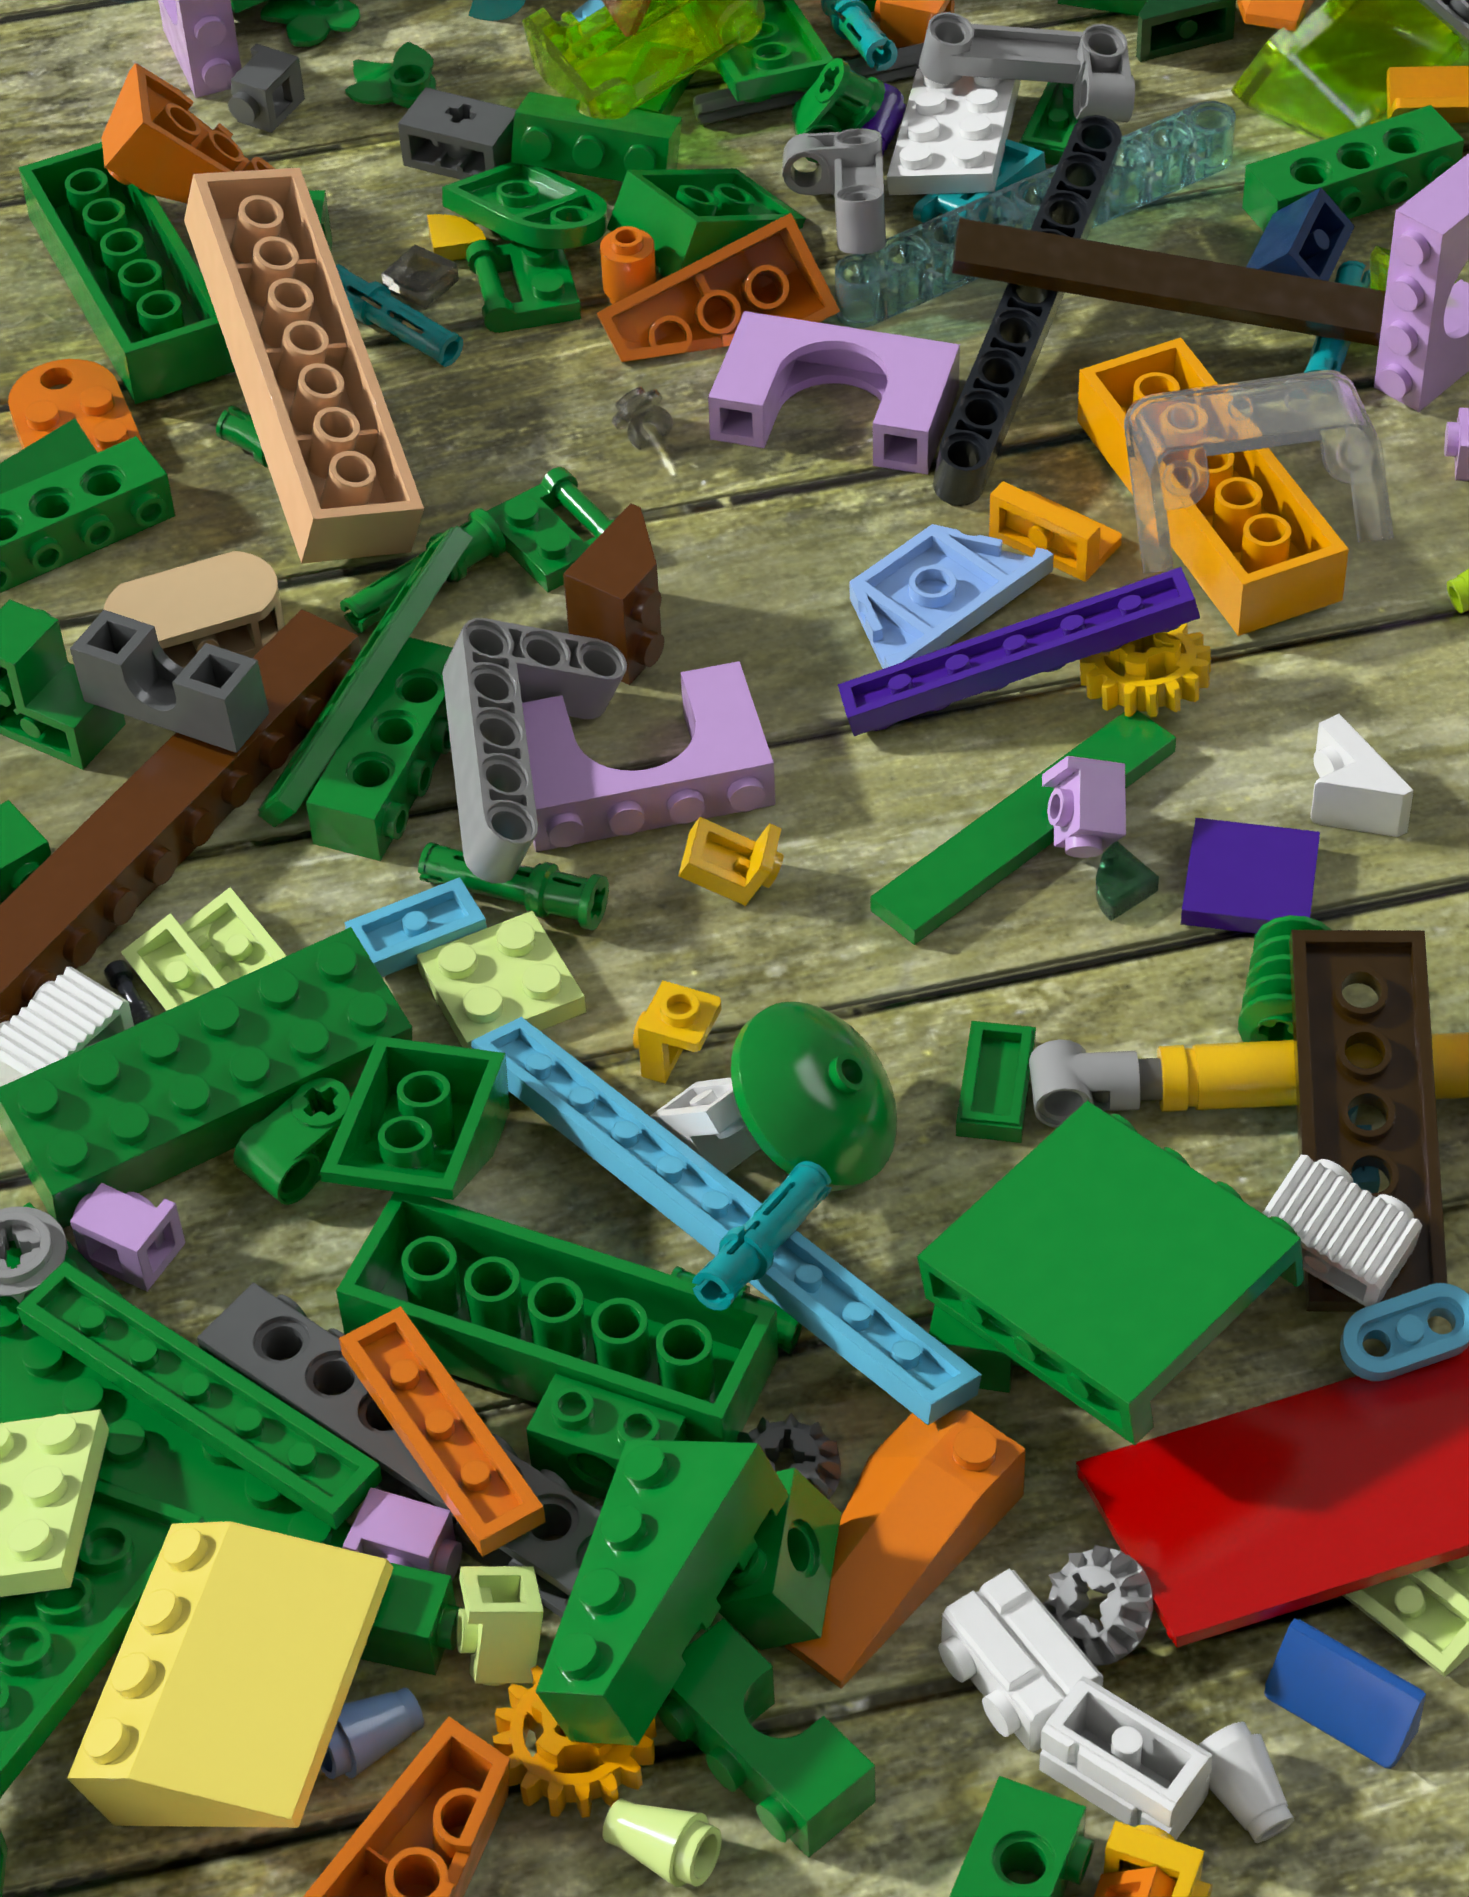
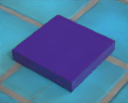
M1195 817L1180 925L1257 933L1263 924L1274 918L1289 915L1310 918L1320 832Z

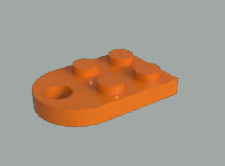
M61 359L47 362L22 375L10 391L8 398L9 409L22 449L74 418L97 452L135 436L144 445L115 376L98 363L82 359ZM59 384L68 385L61 389H49L52 386Z

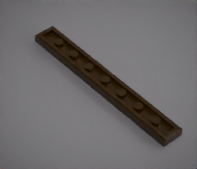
M963 218L959 219L956 231L952 264L953 274L1379 346L1386 291Z

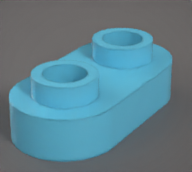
M1436 1283L1360 1309L1350 1317L1341 1336L1340 1351L1345 1364L1354 1374L1363 1379L1383 1381L1459 1355L1469 1346V1294L1455 1285ZM1434 1316L1443 1317L1450 1323L1452 1331L1447 1334H1438L1429 1327L1428 1319ZM1368 1339H1378L1385 1344L1387 1354L1381 1357L1371 1356L1365 1351L1363 1342Z

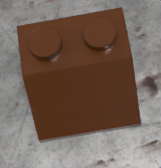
M632 503L563 574L569 634L599 639L618 648L627 662V670L621 682L628 685L646 667H652L658 661L664 648V636L661 633L660 618L662 596L658 588L657 563L641 507Z

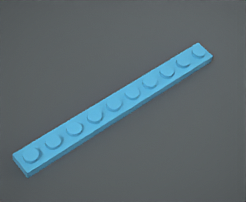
M523 1017L472 1040V1049L506 1053L508 1091L715 1256L719 1253L720 1241L730 1229L745 1224L762 1205L761 1202ZM797 1230L774 1253L773 1265L763 1277L749 1282L927 1425L978 1395L981 1374Z

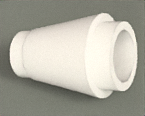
M1237 1722L1220 1729L1198 1745L1213 1754L1212 1767L1209 1774V1789L1242 1827L1250 1833L1255 1843L1270 1839L1293 1823L1294 1817L1287 1808V1801L1261 1734H1251L1245 1722Z

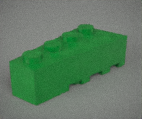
M626 1440L535 1691L570 1741L634 1746L639 1744L686 1666L685 1661L681 1657L684 1650L696 1633L701 1629L708 1630L721 1608L716 1599L734 1568L744 1570L758 1547L754 1535L766 1515L777 1516L789 1496L759 1443Z

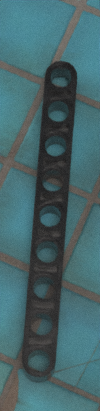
M1091 115L1080 119L1076 123L1031 230L1087 240L1112 180L1122 133L1119 126L1113 120L1105 116ZM1012 283L1007 284L940 443L933 488L935 494L942 501L950 505L964 506L977 501L982 495L1063 299L1064 292Z

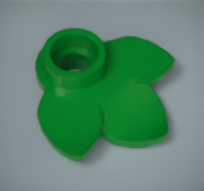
M271 0L262 9L260 17L265 21L287 24L288 41L296 47L303 48L318 45L327 38L331 30L340 32L352 31L360 20V10L357 5L349 0Z
M406 42L396 52L393 63H378L355 59L353 61V72L356 83L346 88L345 94L352 100L362 104L378 105L393 102L402 107L410 108L426 87L437 90L436 80L431 74L434 67L433 58L421 47Z

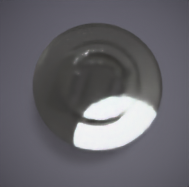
M643 387L635 388L625 394L615 404L618 412L612 418V423L618 430L628 427V438L633 446L639 450L645 448L650 440V436L644 429L643 423L654 425L662 437L668 435L674 426L669 412L658 406L663 399L658 389L645 392Z

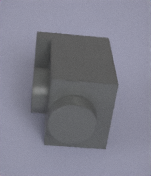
M256 43L251 48L252 59L242 69L237 71L231 79V94L233 97L229 100L228 107L231 114L237 119V122L272 133L305 99L300 61L298 56Z

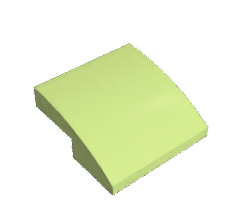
M231 887L182 925L170 913L121 951L122 955L166 1011L286 957V954Z
M1469 1556L1342 1595L1444 1677L1469 1657Z

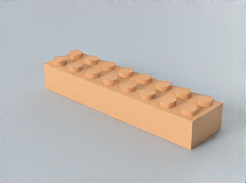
M284 168L193 174L184 222L301 564L410 553L424 507L301 169Z

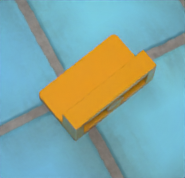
M1469 66L1389 67L1387 71V119L1431 105L1448 123H1469Z
M1003 481L990 493L989 537L1002 539V543L1033 557L1037 547L1047 549L1054 554V568L1084 582L1121 546L1122 534L1033 491H1024Z

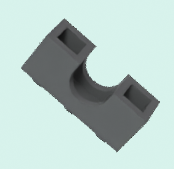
M103 610L70 647L85 702L237 753L269 714L260 668L256 659L205 643L188 665L183 668L165 654L158 642L155 626L107 610Z

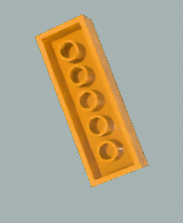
M1181 337L1080 369L1077 422L1238 636L1343 601L1348 547Z

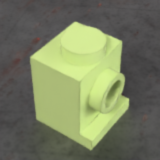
M461 1566L459 1580L465 1608H460L457 1615V1648L459 1653L470 1654L469 1673L475 1680V1684L499 1686L505 1683H533L531 1668L537 1664L544 1613L534 1566Z

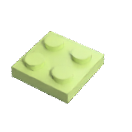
M533 911L417 955L419 972L462 1047L471 1048L472 1040L520 1017H523L541 1031L586 1013L584 994Z

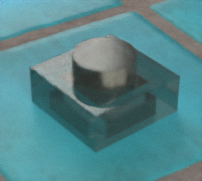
M417 245L412 246L381 273L383 285L388 287L391 294L424 309H427L459 281L456 262Z

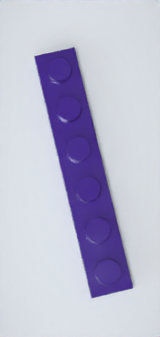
M1181 567L840 683L838 688L854 736L869 731L886 729L895 722L927 711L942 710L951 703L986 691L1000 690L1009 683L1041 672L1056 671L1068 663L1100 652L1117 650L1126 643L1149 635L1175 630L1182 624L1199 619L1200 614Z

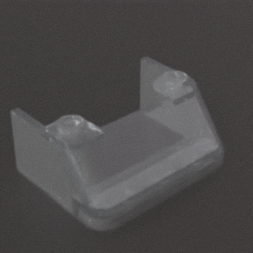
M1322 370L1151 394L1135 401L1126 413L1124 430L1143 574L1174 569L1167 510L1190 507L1202 499L1209 485L1207 456L1320 441L1322 460L1326 471L1335 480L1344 484H1351L1358 543L1394 538L1381 441L1353 383L1346 375L1338 371Z

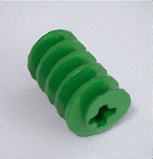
M1289 915L1278 917L1263 924L1255 934L1253 953L1250 958V967L1238 1020V1032L1243 1042L1294 1040L1289 950L1290 935L1292 930H1332L1321 921L1306 916Z

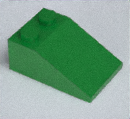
M737 168L627 170L607 229L612 232L619 227L632 226L651 235L655 246L656 266L659 267V274L665 278L789 213H792L799 229L803 228L806 218Z
M378 1036L320 1171L321 1182L454 1200L494 1155L508 1118L510 1104L506 1053Z

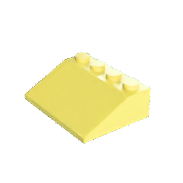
M231 1521L171 1524L67 1779L114 1826L299 1828L394 1567L385 1558Z

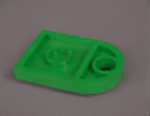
M509 162L442 187L443 207L463 216L464 219L474 224H480L500 234V237L505 240L514 241L526 246L542 249L575 248L595 242L607 230V204L601 196L541 167Z

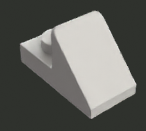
M1340 714L1320 722L1316 752L1314 753V766L1320 778L1314 785L1311 821L1323 826L1399 837L1407 833L1414 790Z
M731 1078L695 1082L650 1115L651 1118L725 1175L761 1148L749 1132L741 1116L734 1096Z

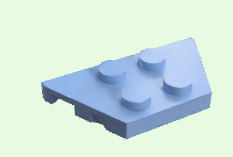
M931 524L849 582L850 600L880 665L884 669L951 645L1053 571L1054 554L1047 549L1038 547L1033 557L1003 551L1002 539L984 535H965L957 529Z

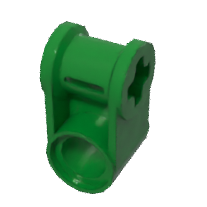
M835 58L824 67L819 78L804 96L795 103L792 109L791 118L796 135L861 129L880 109L885 95L884 83L876 77L866 79L850 70V65L843 59ZM805 157L808 161L818 163L812 158Z
M317 1078L301 1085L288 1100L264 1120L251 1126L242 1135L233 1154L235 1166L281 1204L290 1205L298 1202L321 1180L320 1171L338 1131L337 1128L340 1126L351 1100L349 1090L342 1082L333 1078ZM311 1100L315 1110L314 1115L312 1114L311 1106L309 1103Z

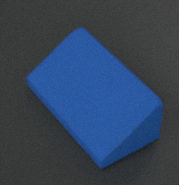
M1295 1618L1287 1629L1267 1678L1264 1695L1270 1701L1382 1767L1389 1769L1397 1764L1418 1733L1426 1694L1420 1688L1304 1621Z

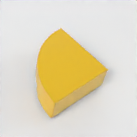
M447 214L427 215L435 263L467 259L466 250L469 245L478 240H486L482 230L467 219Z

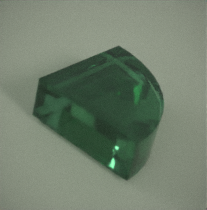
M1116 841L1102 854L1096 874L1095 895L1101 911L1110 921L1114 920L1158 891L1159 876Z

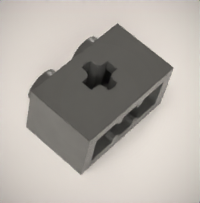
M426 87L398 123L403 166L462 180L511 162L514 115L517 109Z

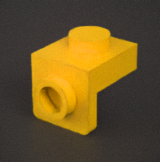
M699 817L690 829L678 877L746 906L761 885L769 888L774 883L781 869L784 855L777 851L782 828L769 823L759 838L754 841Z
M662 980L648 1009L641 1013L633 1034V1047L639 1049L641 1077L666 1084L683 1049L692 1052L701 1050L721 1012V998L719 996Z
M1115 1820L1105 1847L1103 1874L1158 1866L1177 1882L1172 1897H1211L1213 1887L1212 1884L1201 1881L1204 1850L1177 1842L1172 1835L1160 1828L1151 1825L1133 1827Z

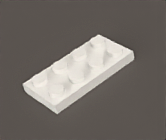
M917 69L887 174L889 195L994 192L1020 88V80L962 76L959 81L954 83L941 84L929 80L921 73L920 69Z

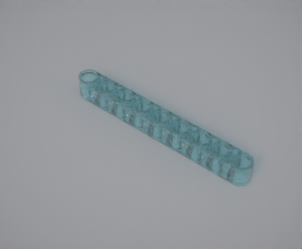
M1205 101L1122 136L1113 177L1092 228L1229 167L1233 158L1235 111L1225 103ZM1058 164L887 238L885 247L879 251L868 254H851L838 261L835 266V301L840 309V312L836 314L839 322L853 328L873 326L979 279L977 277L952 273L959 219L963 218L1031 230Z

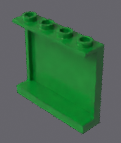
M1089 1101L1081 1105L917 1256L926 1299L1134 1446L1154 1428L1151 1400L1279 1276L1296 1287L1304 1281L1301 1238L1298 1237L1297 1233L1287 1222L1275 1216L1267 1217L1244 1202L1237 1191L1228 1184L1221 1181H1211L1191 1168L1184 1157L1177 1151L1168 1147L1160 1148L1140 1135L1124 1117L1118 1114L1109 1115Z

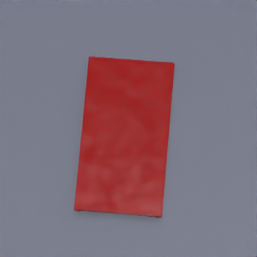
M1469 1346L1459 1355L1388 1380L1370 1381L1355 1376L1137 1443L1135 1446L1132 1444L1076 1462L1077 1477L1083 1482L1122 1552L1135 1559L1145 1571L1152 1589L1153 1607L1166 1628L1168 1637L1173 1641L1176 1648L1469 1556Z

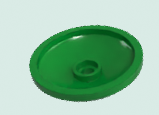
M781 1002L771 1005L746 1022L740 1030L733 1047L731 1080L741 1116L749 1132L766 1155L788 1174L791 1173L798 1163L803 1161H811L820 1165L826 1170L831 1179V1183L826 1186L832 1187V1191L855 1188L876 1176L887 1164L893 1152L897 1135V1113L894 1093L888 1075L868 1042L841 1018L818 1006L803 1002Z

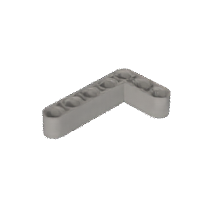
M474 618L467 621L463 626L444 665L443 683L463 857L469 870L480 879L490 883L510 881L517 873L538 831L522 703L562 695L568 716L582 719L600 717L605 712L627 670V662L624 655L612 644L599 639L487 618Z

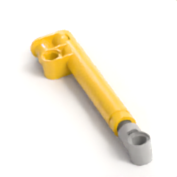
M1469 1032L1432 1034L1436 1099L1469 1098ZM1058 1039L1039 1045L1031 1053L1029 1059L1034 1111L1036 1117L1043 1124L1051 1127H1059L1086 1101L1091 1102L1103 1111L1139 1110L1140 1101H1159L1161 1112L1187 1111L1189 1107H1195L1196 1110L1297 1106L1294 1040L1195 1044L1192 1048H1185L1184 1045L1159 1046L1157 1048V1058L1138 1059L1136 1051L1086 1053V1050L1080 1044L1071 1040ZM1354 1044L1345 1050L1347 1059L1359 1068H1373L1382 1062L1379 1052L1368 1044Z

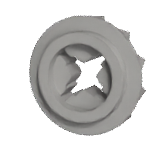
M30 1207L0 1209V1297L12 1296L21 1303L26 1292L36 1289L65 1261L66 1250L69 1249L65 1233L56 1219L46 1212ZM14 1240L16 1247L20 1248L22 1255L20 1258L21 1264L17 1265L18 1268L11 1269V1267L7 1266L5 1260L7 1259V1251L10 1250L9 1241Z
M1095 1545L1093 1549L1083 1553H1068L1069 1562L1060 1572L1049 1575L1053 1585L1049 1599L1042 1604L1093 1665H1107L1119 1661L1137 1647L1149 1627L1153 1611V1594L1149 1579L1135 1559L1116 1549ZM1087 1584L1092 1590L1103 1594L1108 1593V1598L1099 1605L1102 1614L1100 1620L1103 1626L1097 1619L1082 1615L1081 1610L1085 1609L1089 1604V1598L1086 1593L1089 1591Z

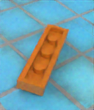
M401 1306L339 1338L343 1357L482 1557L546 1522L542 1503Z

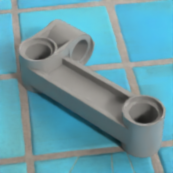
M951 12L939 13L929 21L919 68L921 73L933 82L951 84L959 81L962 76L1073 84V112L1076 119L1099 115L1105 116L1114 122H1129L1134 108L1135 81L1133 75H1131L1128 42L1125 35L1111 25L1093 24L1083 32L971 24L965 17Z
M850 129L832 133H803L790 139L783 151L782 176L784 182L790 190L798 194L835 195L838 249L850 254H868L883 249L886 245L882 137L880 132L871 129ZM808 157L816 160L819 163V167L812 172L806 173L795 169L793 163L800 158Z

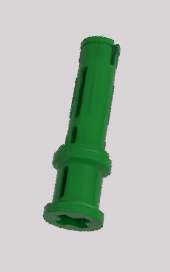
M477 508L470 512L468 521L459 526L472 536L473 539L446 579L448 582L460 581L467 575V569L489 555L498 557L506 551V542L500 527L489 513L482 508ZM438 532L431 536L426 544V550L443 533ZM426 550L340 602L342 611L351 610L344 617L356 632L363 633L368 627L383 618Z
M429 842L421 853L418 865V873L421 874L419 879L421 881L441 885L460 877L469 892L525 905L528 912L533 911L538 918L544 919L549 914L576 920L581 928L591 931L595 930L601 923L608 903L609 882L607 877L593 874L590 878L560 872L558 865L549 862L539 863L534 868L520 865L517 873L510 881L490 883L480 879L469 870L463 857V851Z

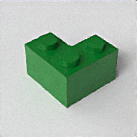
M9 599L0 609V734L84 770L126 725L124 714L84 701L75 666L69 663L58 619L44 610L32 609Z

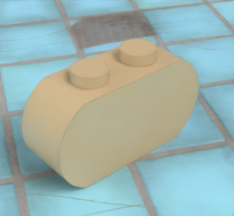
M232 551L121 583L110 593L103 609L155 626L161 648L172 661L183 668L188 665L205 643L252 658L285 626L275 571L262 558L239 551Z

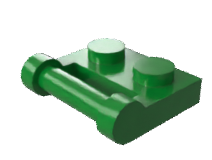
M488 240L475 241L467 248L466 258L468 266L478 278L485 303L481 313L485 326L489 331L503 333L581 319L580 301L564 249L535 248L517 242L496 246ZM512 271L521 302L512 303L505 298L498 273Z
M564 467L553 468L543 477L541 484L486 511L500 527L506 542V551L547 592L564 585V572L614 521V519L610 520L578 489L577 479ZM563 505L595 537L584 542L552 509Z

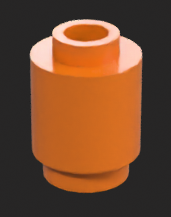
M623 226L608 233L602 239L600 254L603 290L612 304L657 282L655 246L651 235L632 226Z

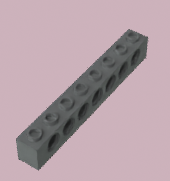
M253 1282L197 1337L200 1349L380 1464L383 1480L375 1489L449 1510L395 1430L381 1431L392 1426L343 1357L339 1338L345 1334L334 1328L326 1331L308 1319L300 1306L291 1298L282 1294L275 1297ZM336 1392H344V1393L339 1394V1395H333V1396L331 1395V1394L336 1393ZM492 1433L544 1506L546 1522L482 1557L451 1512L455 1539L461 1542L462 1551L484 1566H534L542 1605L562 1618L602 1506L598 1505L594 1508L574 1495L567 1483L556 1473L548 1469L538 1471L518 1458L516 1452L503 1438ZM553 1534L563 1536L553 1541L541 1540V1538Z

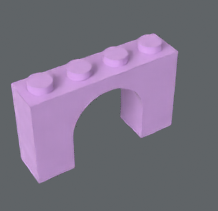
M158 0L163 30L195 98L231 89V79L241 69L231 0Z
M1469 153L1400 206L1395 212L1374 388L1417 412H1420L1469 371V283L1461 279L1455 283L1461 270L1469 260Z
M744 311L708 396L710 440L765 448L780 408L792 395L816 385L831 383L847 384L864 389L881 401L873 421V466L928 475L959 389L960 344Z
M740 661L681 672L683 715L691 742L673 760L645 770L628 771L609 768L593 761L584 754L575 740L562 695L522 703L538 821V831L533 841L536 852L569 847L575 844L620 835H630L636 832L681 823H691L697 821L699 817L707 819L775 805L774 762Z

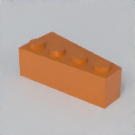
M449 1716L303 1897H464L508 1797L510 1758Z

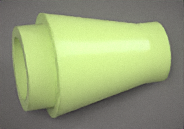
M618 1799L608 1811L603 1825V1839L605 1842L621 1848L675 1887H681L686 1883L693 1886L702 1885L712 1873L720 1854L721 1832L719 1828L709 1824L707 1816L703 1813L641 1805L625 1799Z

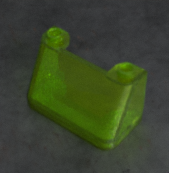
M614 0L580 22L569 10L560 15L562 21L553 20L543 7L523 19L522 24L534 68L549 87L564 98L580 100L579 110L586 116L597 119H619L625 117L631 109L639 107L740 43L752 40L761 30L765 8L763 0Z
M1327 0L1300 23L1296 32L1291 31L1289 33L1283 27L1272 36L1233 86L1231 93L1246 107L1315 138L1324 140L1376 123L1387 112V71L1389 67L1452 66L1466 49L1460 44L1462 39L1417 0Z

